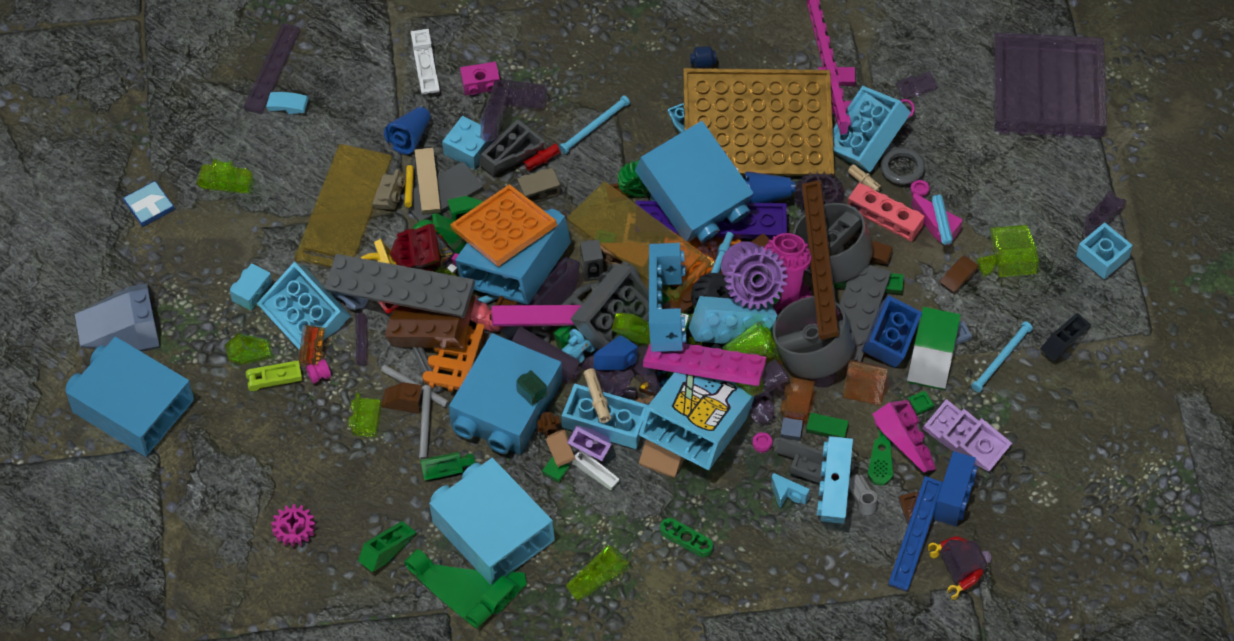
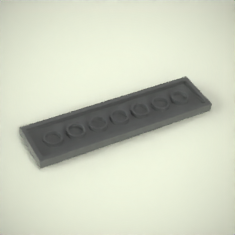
M336 254L325 290L327 292L465 318L476 282L469 278Z

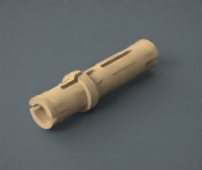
M587 369L583 374L593 399V408L596 409L599 422L606 423L611 419L607 407L608 401L602 393L595 369Z

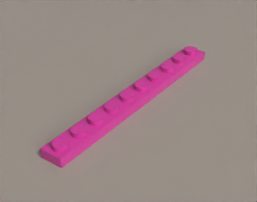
M807 0V7L823 70H830L831 101L840 135L847 134L848 126H851L850 115H846L847 103L843 101V88H839L840 77L836 75V62L832 61L833 50L832 48L829 49L830 38L829 35L826 36L825 34L827 33L826 23L822 22L823 11L819 10L820 0Z

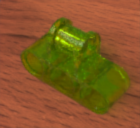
M213 159L212 165L204 164L200 166L196 184L204 189L247 193L250 189L253 173L248 169L235 168L233 161L221 162Z

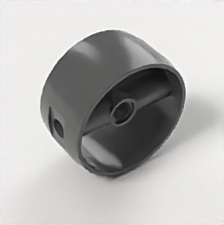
M828 203L824 205L833 283H838L855 277L867 267L872 258L873 244L868 225L856 208L844 203ZM804 214L797 222L793 234L801 237L805 244H808L806 217ZM857 232L861 233L856 243L844 251V245ZM810 262V265H809V267L805 270V272L807 273V275H809V276L812 278L811 262Z
M814 296L805 297L791 303L776 318L773 326L775 346L784 365L796 376L808 379L826 377L840 370L850 360L855 348L854 332L847 314L837 302L836 309L840 336L820 340L818 325L814 324L817 323Z

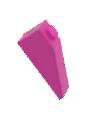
M914 193L911 207L925 216L924 225L932 236L942 243L933 203ZM946 211L954 240L961 231L963 220Z

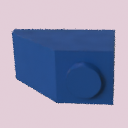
M620 335L594 354L593 368L596 370H624L637 361L638 346Z

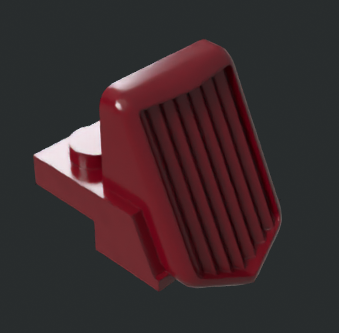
M427 224L417 229H408L397 234V239H395L390 252V256L397 265L415 269L434 268L441 265L434 224Z

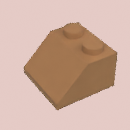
M646 439L639 465L675 479L685 458Z

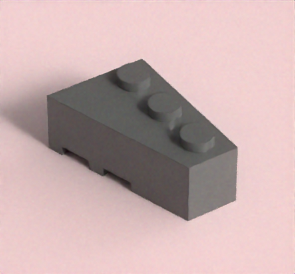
M517 119L481 154L479 165L494 176L536 155L539 150L543 151L545 141Z

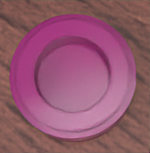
M917 180L911 184L910 193L912 196L915 193L925 198L929 194V185L923 180Z
M764 432L757 433L753 437V448L760 453L768 452L772 447L771 436Z

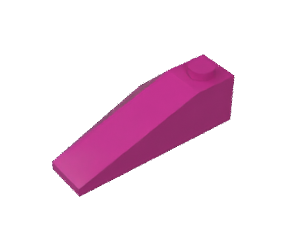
M909 400L889 402L872 414L877 427L924 473L936 470L930 450L923 444L925 436L923 432H919L917 427L919 419Z

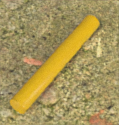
M412 165L406 167L404 205L407 208L412 206L414 167Z

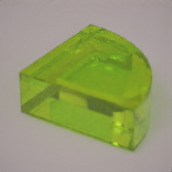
M995 254L977 258L976 263L979 265L983 277L988 276L994 270L996 263Z

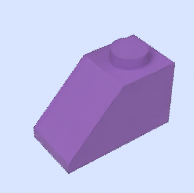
M576 426L567 441L573 447L601 461L611 446L609 437L582 426Z

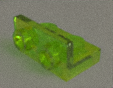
M356 393L355 399L351 401L353 416H349L348 427L352 428L353 436L376 437L381 405L380 399L361 398L360 393Z

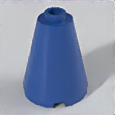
M417 107L390 122L384 129V137L387 143L391 142L394 146L393 149L401 154L413 152L431 120L429 111L426 108Z
M750 171L745 172V177L749 176V178H746V183L754 193L749 201L751 203H772L792 197V193H796L795 181L791 182L789 177Z

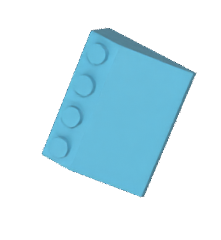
M862 86L847 108L846 115H850L851 126H848L847 134L840 135L837 124L833 128V153L860 169L871 172L911 112L900 100Z
M293 262L257 303L301 352L303 349L301 344L303 329H306L307 326L319 327V330H323V337H319L318 331V338L315 341L316 346L318 340L323 341L335 333L351 316L325 290V287L305 266L297 262Z

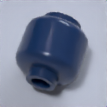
M710 46L695 47L693 53L690 54V64H694L695 69H712L713 65H716V51L712 50Z

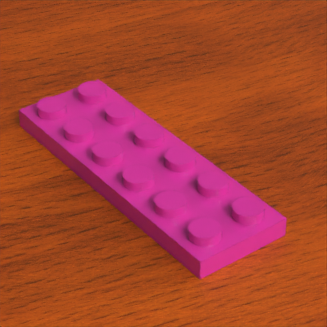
M682 343L683 351L651 352V344H649L643 360V367L759 386L767 357Z

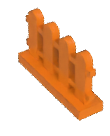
M477 323L475 330H473V326H468L463 348H433L439 354L438 356L432 355L428 358V365L434 369L433 372L426 371L423 373V382L429 384L431 388H434L435 385L448 388L450 392H453L454 389L459 390L481 352L486 336L485 325ZM444 354L458 356L457 360L446 358ZM439 370L450 371V372H453V374H452V375L442 374V373H439Z

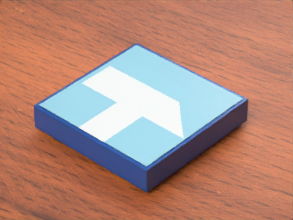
M156 181L123 198L124 203L142 227L175 210L173 204Z

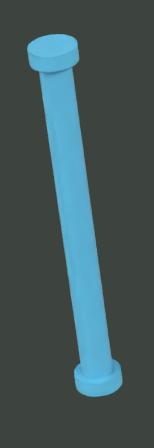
M623 95L620 101L566 143H561L559 145L561 152L567 154L569 149L621 108L630 104L629 99Z
M1024 321L1021 324V329L981 377L971 384L974 391L981 392L983 390L982 386L1026 333L1031 332L1033 327L1029 322Z

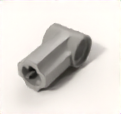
M856 474L851 476L848 488L859 505V511L864 515H872L876 511V493L870 490L862 475Z

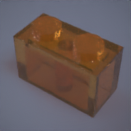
M791 377L790 384H786L784 395L787 396L786 401L782 400L780 412H784V418L803 420L802 424H806L814 391L813 381Z

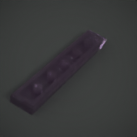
M282 23L247 98L244 110L262 115L270 92L273 91L299 35L300 27Z

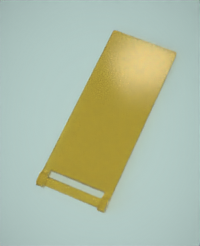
M343 144L338 145L300 245L295 252V261L301 262V260L332 267L334 259L304 253V250L331 256L340 254L355 257L373 210L372 203L380 181L390 165L391 155Z
M603 182L567 217L570 223L593 240L599 239L600 245L622 262H628L634 266L639 274L648 281L649 244L680 243V251L684 250L685 262H681V265H685V273L698 260H701L702 263L675 290L670 289L673 285H662L663 290L661 291L674 302L680 299V295L707 268H711L714 265L712 258L701 253L607 182Z

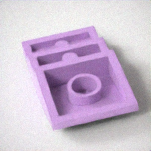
M947 399L922 428L950 450L976 457L975 465L988 472L1012 444L982 418L980 421L977 420L965 409L959 410Z

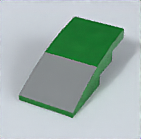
M923 307L907 383L945 391L961 314Z

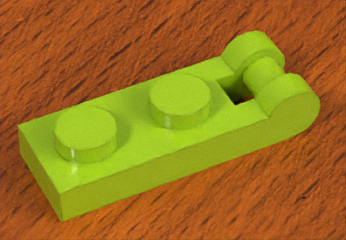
M299 360L248 369L246 371V378L249 380L247 384L249 391L302 381Z

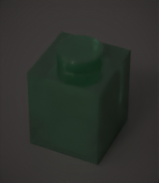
M532 370L522 374L517 379V392L531 406H534L547 396V385Z

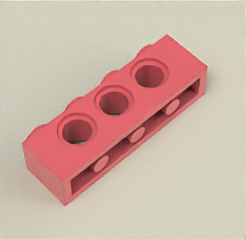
M859 183L848 198L847 204L857 208L864 218L911 242L923 227L925 216L919 211L906 207L903 203L873 190L870 186Z

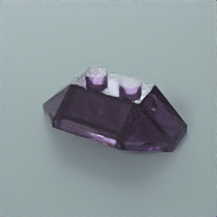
M565 257L561 262L556 263L528 305H561L568 299L576 288L580 268L579 261Z

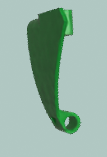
M416 549L404 561L407 569L425 587L456 614L477 629L493 613L498 614L527 585L525 573L511 572L507 576H501L491 586L477 570L433 564L431 559L419 549Z

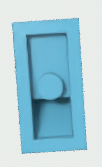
M773 473L771 487L779 508L782 507L787 497L796 503L806 504L809 498L808 488Z

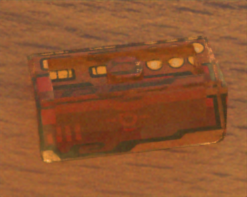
M303 325L298 358L299 364L317 365L318 361L321 360L325 328Z

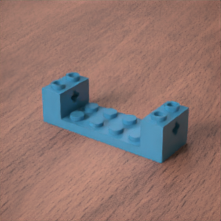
M680 243L649 244V331L651 352L683 351L682 343H686V331H682V328H685V316H681V308L662 309V305L659 304L663 303L662 292L659 291L663 290L662 285L682 284V276H685V265H681V262H685L684 250L680 251Z

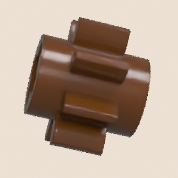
M552 412L543 413L539 416L540 420H536L538 432H543L545 436L558 432V429L561 428L559 416H554Z

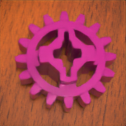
M295 504L290 509L286 505L285 511L279 509V516H273L274 522H271L273 535L276 536L278 542L283 540L284 546L288 542L291 543L292 547H294L296 542L301 546L302 540L308 542V535H314V516L310 514L309 509L304 511L302 505L299 509L296 508Z

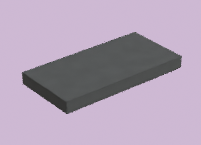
M464 162L436 176L441 211L436 214L440 215L449 210L448 199L462 196L472 197L483 191V186ZM419 186L415 187L412 194V206L408 210L417 221L433 219L432 214L434 213L422 214ZM405 194L400 196L403 203H405Z

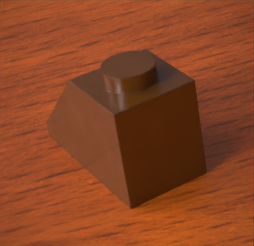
M402 382L386 388L381 407L420 413L423 399L422 385Z

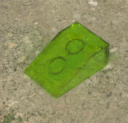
M1027 225L990 228L999 277L1037 273L1039 264L1037 249Z

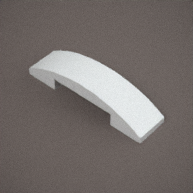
M429 29L411 31L421 94L440 92Z

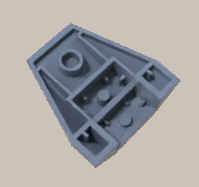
M148 284L127 287L76 313L75 319L80 347L96 349L100 345L107 346L116 336L141 352L160 348Z

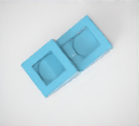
M270 92L266 108L269 111L286 110L288 114L304 113L309 98L297 93Z

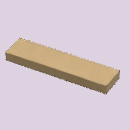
M433 148L416 149L415 158L422 214L439 213L441 211Z

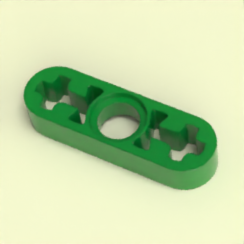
M666 518L661 522L660 533L663 537L700 557H707L712 553L713 543L708 537L672 518ZM673 526V530L669 529V531H666V527ZM683 534H690L692 539L686 542L681 539V536ZM707 545V548L700 549V546Z

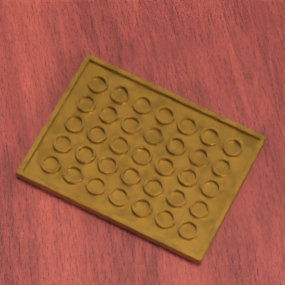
M683 69L684 131L703 121L733 165L738 168L741 176H745V172L749 171L776 176H834L830 70Z

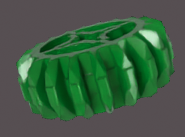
M639 159L635 162L631 161L630 164L626 163L618 172V185L622 193H627V196L632 195L633 198L636 196L648 198L651 193L635 172Z

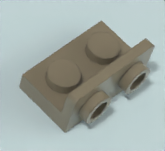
M396 169L394 175L383 174L372 203L375 209L395 210L397 202L400 200L402 188L406 183L400 169Z

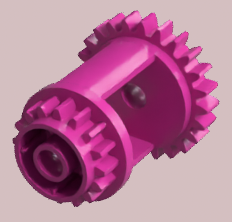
M782 233L776 237L774 236L773 240H769V243L765 246V252L769 248L772 250V254L776 252L779 255L778 259L781 258L784 261L782 265L787 268L783 271L788 275L787 278H784L787 285L782 286L784 292H781L780 299L776 305H773L777 316L791 303L805 297H811V291H808L809 286H805V281H802L804 271L811 262L808 244H805L801 237L791 233Z

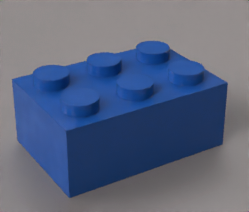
M888 295L880 304L861 351L896 368L905 357L922 312Z
M953 451L937 500L934 520L956 527L958 520H963L978 466L975 465L976 457Z

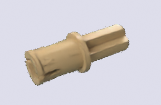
M854 164L848 169V173L856 178L859 183L870 186L877 192L881 190L882 186L873 180L869 173L866 174Z

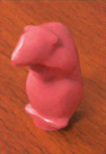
M476 296L470 320L476 325L477 323L485 325V330L489 332H500L506 326H492V320L489 319L490 308L486 303L478 300Z

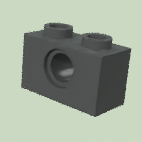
M599 239L580 242V264L584 282L599 280V276L603 273V256Z

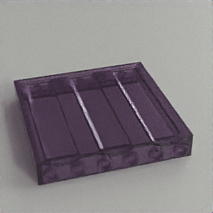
M995 33L993 41L994 132L1104 137L1107 127L1104 38Z

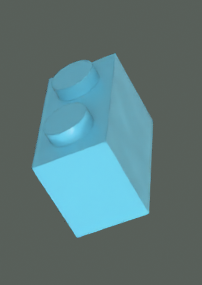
M251 263L248 268L243 270L240 279L232 284L230 288L232 301L251 311L271 286V273Z

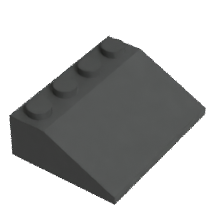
M616 264L571 317V320L580 333L599 350L620 335L632 341L649 320V291L631 266Z

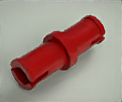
M554 143L543 151L539 150L536 155L528 160L523 161L526 164L524 166L530 172L537 166L548 163L549 159L560 154L561 151L557 144Z

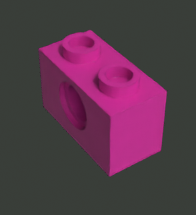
M496 62L460 67L464 95H475L477 93L500 90V78Z

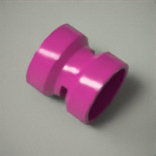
M325 359L318 361L317 365L310 364L306 366L312 384L319 382L321 377L324 379L331 377Z

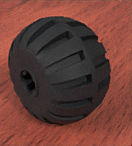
M709 273L701 276L695 282L691 291L693 307H696L699 296L733 299L734 296L731 297L728 294L730 290H727L725 287L729 284L724 280L727 276L720 273Z

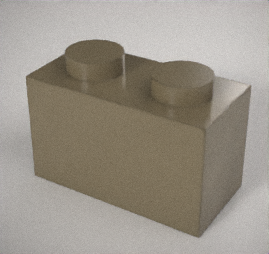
M553 168L543 169L537 173L524 175L517 179L519 192L533 203L560 196V183Z

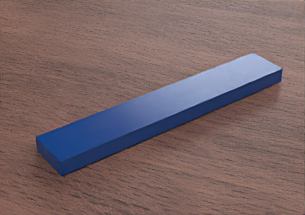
M927 476L924 477L888 582L889 586L907 592L943 482Z

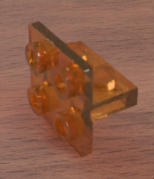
M850 360L843 397L880 405L887 380L888 368Z

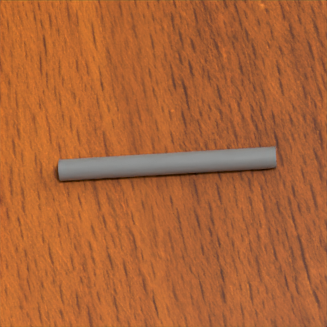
M383 365L381 369L383 373L401 383L418 384L387 365ZM431 391L430 399L446 408L449 401Z
M428 385L423 386L420 460L427 458L431 396V386Z

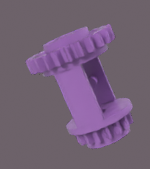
M752 242L736 243L725 252L721 261V271L723 275L727 276L724 280L729 283L725 286L727 290H730L728 294L731 297L734 296L733 300L736 303L740 301L742 307L747 303L749 309L754 304L756 309H759L760 304L766 308L767 301L774 304L773 297L780 298L777 293L784 292L781 285H787L783 278H787L788 275L783 272L787 268L782 265L784 261L781 258L778 259L779 255L776 252L772 254L770 248L765 252L763 246L760 247ZM756 274H760L756 281H752Z

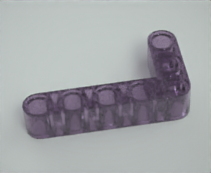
M497 80L494 83L481 119L480 138L484 141L496 140L508 105L530 108L545 107L546 86L511 80Z

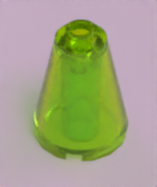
M763 320L757 321L722 347V350L738 351L752 355L757 354L767 358L777 355V352H773V348L776 347L773 336L768 327H763L762 324L765 323Z

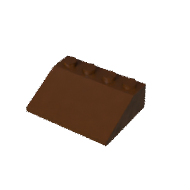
M471 296L465 318L399 306L389 318L385 338L393 347L463 348L475 296Z

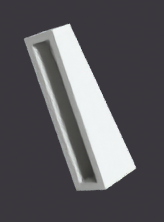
M580 450L575 455L576 459L572 461V464L609 490H612L619 482L618 477L589 454Z

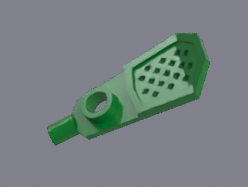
M879 430V438L874 440L867 476L874 485L884 486L893 478L890 441ZM884 447L885 450L881 451L878 448Z

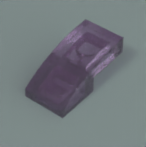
M930 71L916 78L911 75L896 83L904 98L916 97L938 88Z

